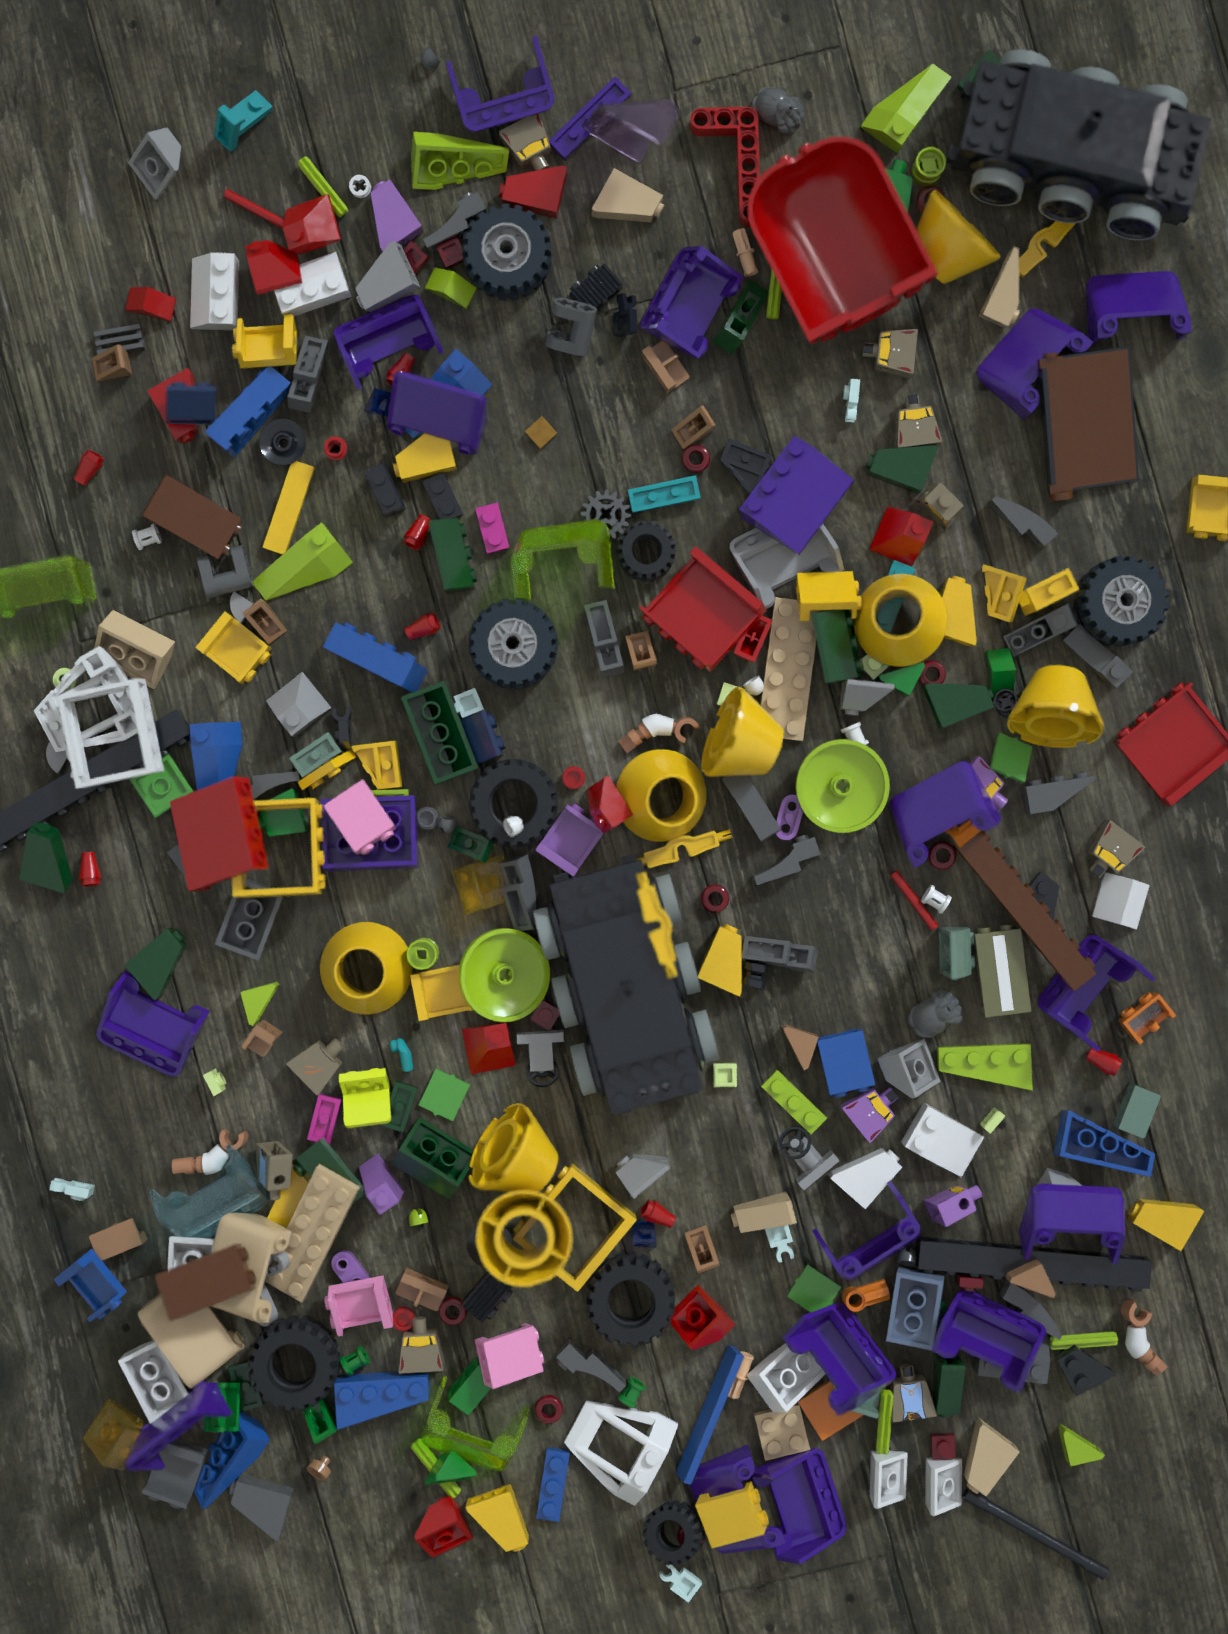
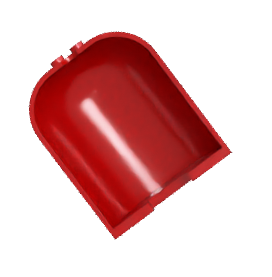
M831 137L813 145L808 143L797 150L799 155L790 158L789 155L781 157L776 161V165L769 168L759 177L752 188L748 201V217L753 233L810 344H816L819 342V338L822 342L831 340L838 335L837 332L839 331L846 334L878 318L898 306L897 304L901 302L900 299L902 297L908 299L922 290L921 287L924 281L926 284H929L938 274L881 160L865 143L849 137Z

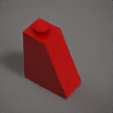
M567 166L507 176L506 183L501 184L499 198H502V204H509V208L515 209V205L523 207L525 212L530 210L534 214L557 219L567 178Z
M189 368L148 390L165 423L166 386L171 385L172 382H184L186 386H195V376ZM166 424L178 443H189L196 438V434L200 433L199 424Z

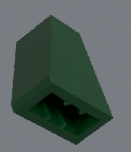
M919 446L878 449L874 455L870 454L865 466L869 468L867 475L919 494L923 490L938 447Z
M929 683L921 686L939 729L994 707V695L991 689L986 688V685Z
M36 822L27 832L19 880L64 894L72 884L73 878L59 829L51 827L47 823Z
M172 927L163 931L124 965L154 1001L163 996L186 947V943L183 941L185 939L183 934L178 929L174 930Z
M934 1353L933 1404L936 1415L942 1418H952L953 1415H960L965 1364L958 1354L952 1358H943L938 1353Z

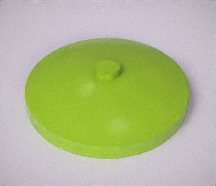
M838 739L817 746L804 758L797 772L795 789L802 811L814 824L828 831L848 833L868 826L881 814L888 800L890 783L887 769L875 751L857 741Z
M509 928L490 930L478 936L465 950L458 970L459 987L466 1003L480 1016L498 1022L519 1020L533 1012L545 997L550 981L549 962L545 958L541 945L530 935Z

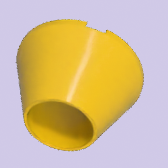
M934 190L931 193L916 231L938 272L936 278L943 284H947L996 262L1000 258V254L972 223L970 224L961 215V212L938 191Z
M893 574L878 579L862 593L861 610H857V616L854 619V631L862 649L874 660L890 666H911L927 659L940 646L946 632L947 611L942 597L930 583L914 575ZM894 598L910 599L922 611V618L917 628L905 636H890L877 626V616L881 607Z
M1062 665L1045 666L1034 672L1009 714L1007 721L1010 732L1012 734L1014 732L1020 734L1021 740L1035 745L1054 748L1076 747L1077 742L1086 741V744L1092 743L1101 737L1104 727L1085 675L1078 669Z
M735 687L720 706L716 714L720 718L715 729L710 728L706 739L701 770L705 772L704 775L709 777L765 775L775 763L783 742V727L743 688Z
M657 749L644 752L636 756L625 766L617 780V790L633 813L623 823L630 831L643 839L665 842L683 836L698 823L703 814L707 795L704 778L698 767L689 758L678 752ZM667 777H675L683 790L682 803L679 809L671 816L655 818L650 811L648 803L650 791L660 780Z
M359 922L344 927L329 940L321 956L320 975L327 994L340 1007L357 1014H375L389 1009L404 996L411 982L410 975L413 973V966L410 965L407 959L408 946L394 930L378 923ZM366 949L375 953L380 958L384 968V977L379 988L371 991H362L356 989L347 981L344 974V962L350 951Z
M521 1103L512 1104L504 1109V1112H506L499 1119L494 1118L479 1138L469 1167L473 1168L472 1176L469 1175V1180L474 1187L480 1190L499 1192L531 1190L539 1192L547 1185L555 1172L558 1163V1153L530 1109Z
M518 1190L500 1196L484 1211L478 1224L476 1243L484 1266L493 1276L510 1285L528 1287L548 1281L563 1268L571 1251L572 1230L564 1210L552 1198L536 1191ZM530 1215L543 1223L547 1230L548 1238L536 1249L521 1250L509 1243L504 1233V1225L513 1217Z

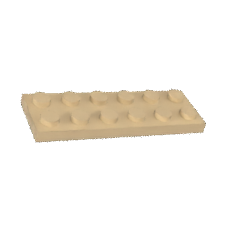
M775 597L763 681L764 688L760 705L783 727V739L803 741L816 647V634L812 614L819 613L820 610H810L809 621H800L797 600Z
M319 1164L287 1227L288 1230L292 1231L288 1246L284 1250L289 1256V1267L279 1274L265 1278L264 1281L302 1303L306 1299L360 1187ZM275 1260L272 1261V1262H273V1265L276 1264V1263H279L278 1260H277V1261H275Z

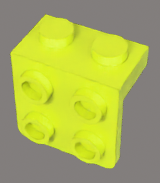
M373 1068L367 1071H350L339 1074V1083L343 1093L344 1125L346 1128L385 1124L391 1121L390 1086L385 1068Z

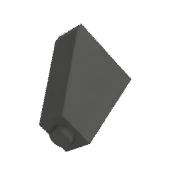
M241 1474L238 1480L232 1483L229 1495L233 1496L231 1505L272 1539L279 1541L294 1488Z

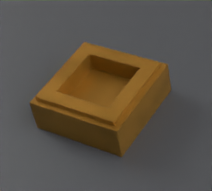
M543 416L525 431L527 436L540 450L558 435Z

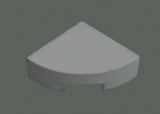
M233 592L230 599L231 612L235 619L243 624L246 617L242 612L252 606L253 603Z
M51 742L48 743L46 750L47 761L50 767L60 774L68 761L66 750L55 752Z

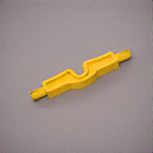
M1055 221L1050 227L1037 232L1030 240L1027 251L1019 258V276L1021 278L1025 277L1031 269L1046 258L1047 253L1041 247L1040 242H1045L1055 248L1076 223Z
M730 829L719 833L710 831L694 837L683 835L668 841L663 847L645 852L644 857L636 860L641 859L643 866L647 865L648 868H652L662 864L677 862L679 860L677 848L680 845H684L688 855L693 857L706 850L718 847L720 845L719 842L732 839L733 837L730 834Z
M646 872L636 874L640 886L637 893L644 921L648 923L658 920L661 923L659 929L649 933V938L656 951L660 964H664L667 978H671L672 975L677 976L673 963L676 960V956L670 940V919L667 913L660 908L654 886H649Z

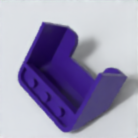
M960 1290L941 1322L931 1351L938 1353L943 1358L955 1357L959 1349L971 1356H976L992 1366L1003 1369L1000 1376L1001 1382L1008 1389L1020 1393L1046 1334V1328L1040 1322L973 1291Z
M838 1302L803 1315L782 1337L789 1350L793 1353L802 1355L810 1351L816 1363L823 1369L830 1382L836 1387V1390L829 1394L828 1400L831 1408L838 1416L862 1405L889 1385L896 1377L893 1366L852 1311L843 1303Z

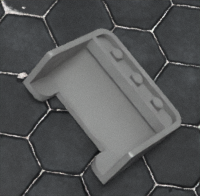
M824 524L820 526L800 555L757 528L736 537L730 543V551L751 593L764 604L766 609L775 602V595L772 590L797 578V573H807L817 567L822 572L844 571L839 547Z

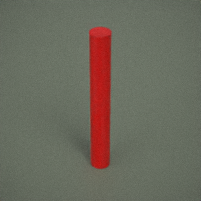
M226 189L224 192V198L283 229V218L229 189Z
M898 870L891 873L890 877L929 929L932 931L939 926Z

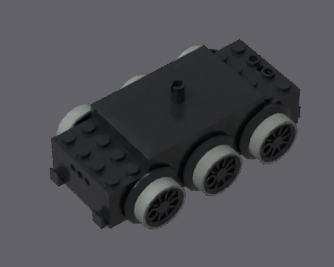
M1029 50L1006 52L1001 57L999 64L981 60L972 82H969V79L966 78L961 98L967 99L957 145L955 147L951 143L946 163L952 164L951 169L967 172V175L972 180L970 193L979 201L996 206H1010L1017 204L1021 200L1024 189H1034L1040 197L1038 207L1040 213L1051 220L1063 223L1083 222L1089 218L1091 207L1095 205L1104 207L1103 209L1109 216L1106 226L1108 230L1116 236L1130 240L1154 238L1158 235L1160 224L1163 222L1177 226L1180 222L1185 223L1188 220L1211 118L1189 113L1186 109L1188 99L1179 89L1160 84L1148 85L1139 90L1120 86V82L1114 74L1101 68L1082 67L1073 70L1071 73L1053 69L1046 57Z
M635 854L621 857L623 863L621 865L569 878L567 872L554 875L555 882L550 884L553 899L549 900L548 908L545 907L533 911L546 960L560 957V955L566 962L570 960L571 967H568L567 974L552 978L563 1025L565 1028L580 1024L585 1030H587V1027L589 1030V1034H586L585 1043L570 1046L581 1092L585 1096L598 1091L605 1098L606 1091L611 1113H617L618 1115L631 1112V1109L682 1095L690 1096L703 1090L693 1049L700 1071H703L704 1063L719 1059L706 1010L691 1014L687 1008H684L688 1031L675 981L682 1004L685 1003L686 994L701 992L688 942L677 944L673 947L676 960L673 963L677 976L672 975L671 978H667L664 964H660L656 951L649 938V933L659 929L660 926L658 920L647 923L643 919L641 903L637 893L640 886L636 874H641L645 871L642 860H636ZM647 872L649 884L654 886L660 908L667 913L671 927L683 924L670 875L659 876L655 879L650 872Z

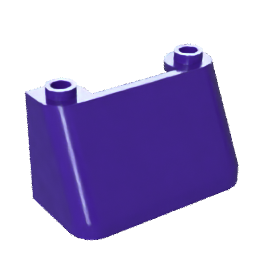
M702 246L684 247L675 257L640 322V328L683 353L699 359L708 348L707 339L703 337L724 297L734 296L738 293L744 276Z

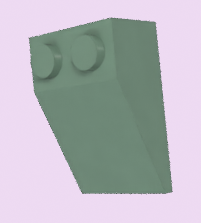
M938 927L940 974L950 979H959L972 975L971 969L975 968L974 955H971V946H974V933L970 932L969 927Z

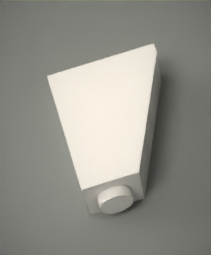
M880 1148L830 1171L828 1175L830 1179L866 1209L884 1189L887 1182L892 1180L902 1166L898 1163L900 1158L891 1150L886 1152Z

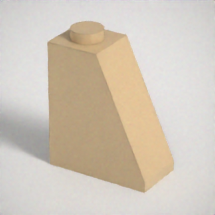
M614 168L592 207V216L602 219L652 222L655 216L659 217L665 206L662 204L663 195Z
M787 1192L733 1206L735 1213L731 1214L734 1227L739 1226L741 1233L797 1223Z
M979 1417L975 1422L964 1477L968 1482L967 1487L976 1494L981 1492L987 1496L1020 1451L1014 1443Z

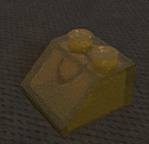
M502 854L488 858L486 863L479 861L452 870L465 914L484 910L505 902L501 888L506 886L499 865V863L504 861Z
M107 1399L83 1439L102 1466L124 1470L126 1468L124 1464L138 1434L141 1432L140 1429L145 1425L138 1416L116 1402Z

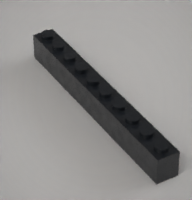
M175 709L154 722L161 758L171 753L170 748L176 745L181 747L191 741L189 738L190 726L181 710ZM139 734L117 743L88 760L87 766L90 779L131 771L136 768H145ZM70 771L0 812V852L10 847L9 843L15 839L17 841L25 839L27 832L36 822L50 824L49 819L56 815L60 818L68 814L70 807L75 804L78 806L85 804L91 800L90 795L95 792L101 794L110 789L109 784L111 783L76 789L74 778H71Z
M921 1236L917 1239L916 1266L923 1273L933 1274L937 1270L944 1271L946 1275L956 1276L960 1272L967 1273V1276L979 1278L983 1274L990 1275L992 1279L1002 1280L1007 1272L1037 1259L1042 1264L1049 1281H1059L1061 1285L1072 1286L1074 1282L1082 1283L1084 1287L1095 1288L1097 1284L1105 1285V1288L1118 1290L1120 1286L1128 1287V1290L1141 1292L1142 1289H1150L1152 1261L1146 1256L1120 1254L1117 1264H1112L1109 1253L1033 1246L1030 1259L1025 1260L1022 1245Z

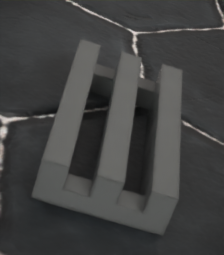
M140 324L93 332L98 349L97 355L110 349H103L104 345L137 339L139 343L123 345L122 347L127 352L145 349ZM137 331V334L101 340V338Z

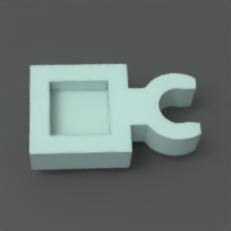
M851 379L848 386L844 385L843 399L847 400L845 422L854 423L856 421L860 380Z
M476 688L453 696L456 702L454 703L456 711L461 714L462 718L484 710Z
M55 1178L51 1181L49 1190L65 1192L64 1194L71 1195L72 1199L83 1201L85 1198L87 1199L93 1195L95 1185L77 1181L69 1182L64 1179Z
M789 1226L765 1229L770 1247H777L776 1258L779 1263L782 1262L781 1253L785 1251L793 1259V1250L787 1246V1243L793 1242Z
M673 1563L669 1566L666 1565L671 1569V1572L665 1574L660 1570V1578L666 1582L671 1581L670 1589L689 1603L702 1585V1580L684 1567L678 1572Z

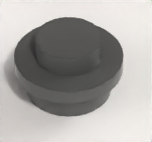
M432 807L419 809L416 814L417 825L425 830L433 829L437 825L438 812Z

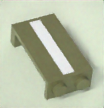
M1014 924L1000 925L999 930H991V927L977 928V932L974 933L983 1002V1006H980L981 1016L987 1018L1031 1012L1021 928L1014 927Z

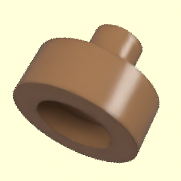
M322 1456L320 1461L312 1459L307 1466V1471L318 1480L326 1481L331 1474V1470L327 1467L330 1459L326 1456Z

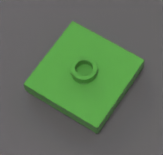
M170 754L162 757L164 772L130 779L154 818L171 809L170 801L195 792Z

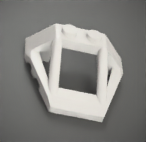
M101 646L79 657L74 663L75 666L61 678L62 681L57 687L51 690L34 710L55 752L67 749L66 739L61 732V726L63 725L61 715L57 711V708H59L57 696L91 689L100 684L104 686L129 680L121 665ZM85 671L92 678L64 692ZM130 690L108 694L118 714L82 731L81 736L84 747L124 741L138 734ZM115 725L118 731L93 737Z
M586 1400L564 1443L611 1493L635 1506L647 1493L670 1449L678 1423L658 1412L638 1411L635 1408L627 1409ZM616 1416L651 1425L647 1436ZM603 1420L644 1445L629 1474L624 1473L588 1449ZM605 1472H607L608 1474L612 1475L613 1477H615L616 1479H618L619 1481H621L620 1484H618L617 1482H615V1481H614L610 1476H608Z

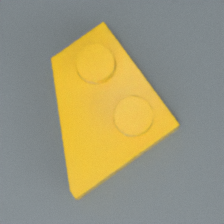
M983 564L982 571L985 573L986 586L984 587L985 595L988 598V615L1007 622H1013L1027 578Z
M397 741L352 746L353 752L357 754L363 763L362 766L370 774L378 790L402 787Z
M349 750L328 761L297 783L302 790L309 786L315 789L324 783V777L328 776L331 778L341 772L340 767L356 758V755L352 750Z

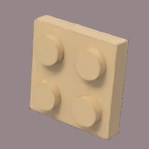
M799 1403L793 1405L785 1413H773L771 1409L754 1413L765 1461L810 1450Z

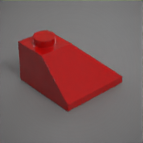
M329 194L286 209L283 231L290 251L302 255L341 240Z
M269 240L255 241L245 246L257 295L303 283L297 253Z
M887 507L869 550L912 567L927 539L933 521L912 512Z
M608 775L586 789L590 814L593 817L595 826L603 834L633 815Z
M494 1022L462 1029L471 1075L516 1066L508 1022Z
M699 1285L675 1307L674 1316H671L670 1323L691 1350L720 1341L736 1325L726 1311Z
M451 1496L440 1498L436 1503L429 1506L414 1536L415 1541L432 1558L474 1538L459 1504Z

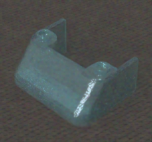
M230 1144L226 1146L230 1160L224 1167L227 1175L191 1196L176 1191L163 1198L155 1190L151 1189L149 1191L158 1222L177 1237L209 1239L216 1235L220 1219L227 1213H254L267 1204L266 1193L258 1182L248 1161Z

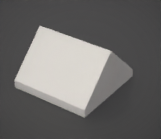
M1104 872L1092 917L1137 929L1149 885Z
M170 1236L168 1270L211 1254L215 1239Z
M871 1450L869 1496L874 1508L879 1509L906 1499L907 1452L889 1451L888 1454H878L876 1451Z
M926 1458L925 1504L930 1515L936 1516L962 1505V1459Z

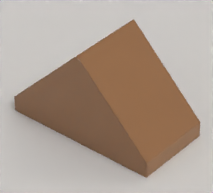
M115 345L92 358L96 381L132 375L129 354L121 345Z
M702 405L671 429L681 447L686 449L713 432L715 423Z
M262 599L242 612L268 644L287 631L267 602Z
M648 631L625 636L633 671L657 665Z
M786 1024L781 1026L803 1070L808 1069L819 1037L816 1034Z
M706 1225L685 1233L698 1273L720 1266Z
M1037 1259L1007 1272L1005 1276L1010 1283L1052 1298L1056 1295L1042 1264Z

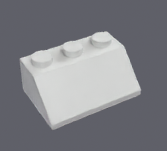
M336 252L301 263L300 270L303 283L274 290L282 314H294V316L352 297Z
M208 253L192 258L191 329L233 330V328L237 327L239 260L234 253Z
M154 1340L124 1353L118 1360L150 1423L154 1422L189 1394L181 1377Z

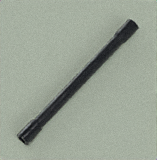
M968 1487L964 1490L962 1494L963 1500L990 1513L1073 1561L1101 1580L1107 1576L1109 1571L1107 1566L1091 1557H1087L997 1505L983 1494H976Z

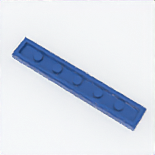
M727 1346L675 1472L683 1483L691 1485L744 1358V1355L733 1346Z

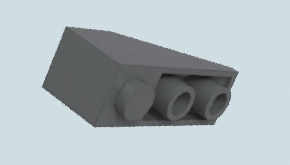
M1071 602L1003 636L1013 657L1077 626L1081 621Z
M1087 772L1073 774L1074 779L1065 780L1064 776L1051 777V782L1042 783L1041 779L1027 781L1028 786L1021 787L1025 813L1035 814L1054 811L1096 779L1095 776H1088Z

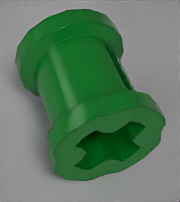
M360 1345L356 1351L348 1356H341L340 1362L345 1372L351 1376L354 1370L363 1365L368 1366L370 1359L365 1349Z
M629 1376L627 1386L617 1397L625 1405L635 1408L639 1395L647 1387L640 1380Z

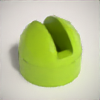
M420 1208L417 1211L413 1209L409 1214L410 1226L428 1223L426 1212Z

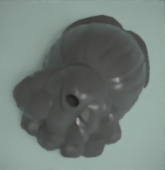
M761 88L750 105L757 112L759 122L762 121L777 127L778 133L782 135H793L795 130L800 127V120H803L804 116L803 105L800 104V99L793 96L789 97L780 88Z
M942 989L932 992L931 998L922 1001L912 1008L908 1016V1024L913 1028L917 1036L923 1038L934 1037L944 1031L949 1024H958L962 1021L961 1006L958 1005L959 1000L953 997L952 993Z

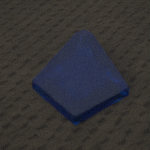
M374 388L365 407V412L388 417L391 393Z
M647 1221L635 1222L632 1225L633 1246L657 1248L655 1224Z

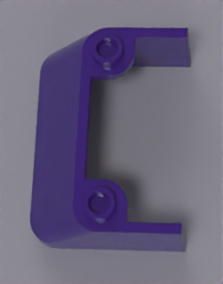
M537 36L532 37V48L538 67L532 68L525 73L523 78L525 91L481 104L478 93L471 88L459 90L451 61L446 62L456 103L466 129L471 132H479L537 115L552 108L554 95Z
M418 295L406 296L344 323L334 330V336L358 390L362 388L358 378H365L370 375L373 369V362L415 344L417 349L429 350L436 345L439 354L444 353L432 322Z
M1090 935L1080 943L1081 949L1078 952L1083 958L1088 956L1096 966L1093 970L1097 974L1076 991H1071L1061 977L1056 974L1039 996L1038 1006L1071 1034L1098 1052L1101 1048L1086 1036L1091 1029V1020L1083 1013L1111 977L1118 982L1129 980L1135 972H1138L1152 982L1155 977L1135 959L1099 936Z
M891 1180L887 1184L907 1216L858 1249L836 1260L817 1229L812 1230L835 1269L845 1280L852 1281L859 1278L915 1242L921 1235L919 1223Z
M1038 1184L1032 1187L1019 1228L1024 1259H1030L1034 1244L1045 1245L1050 1243L1055 1238L1056 1232L1101 1234V1243L1103 1246L1108 1247L1112 1264H1117L1125 1241V1207L1122 1191L1115 1187Z

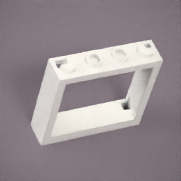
M136 678L57 696L59 704L57 711L61 715L63 724L61 732L66 739V756L71 763V778H74L76 789L164 772L145 679ZM130 690L145 768L90 779L75 702Z

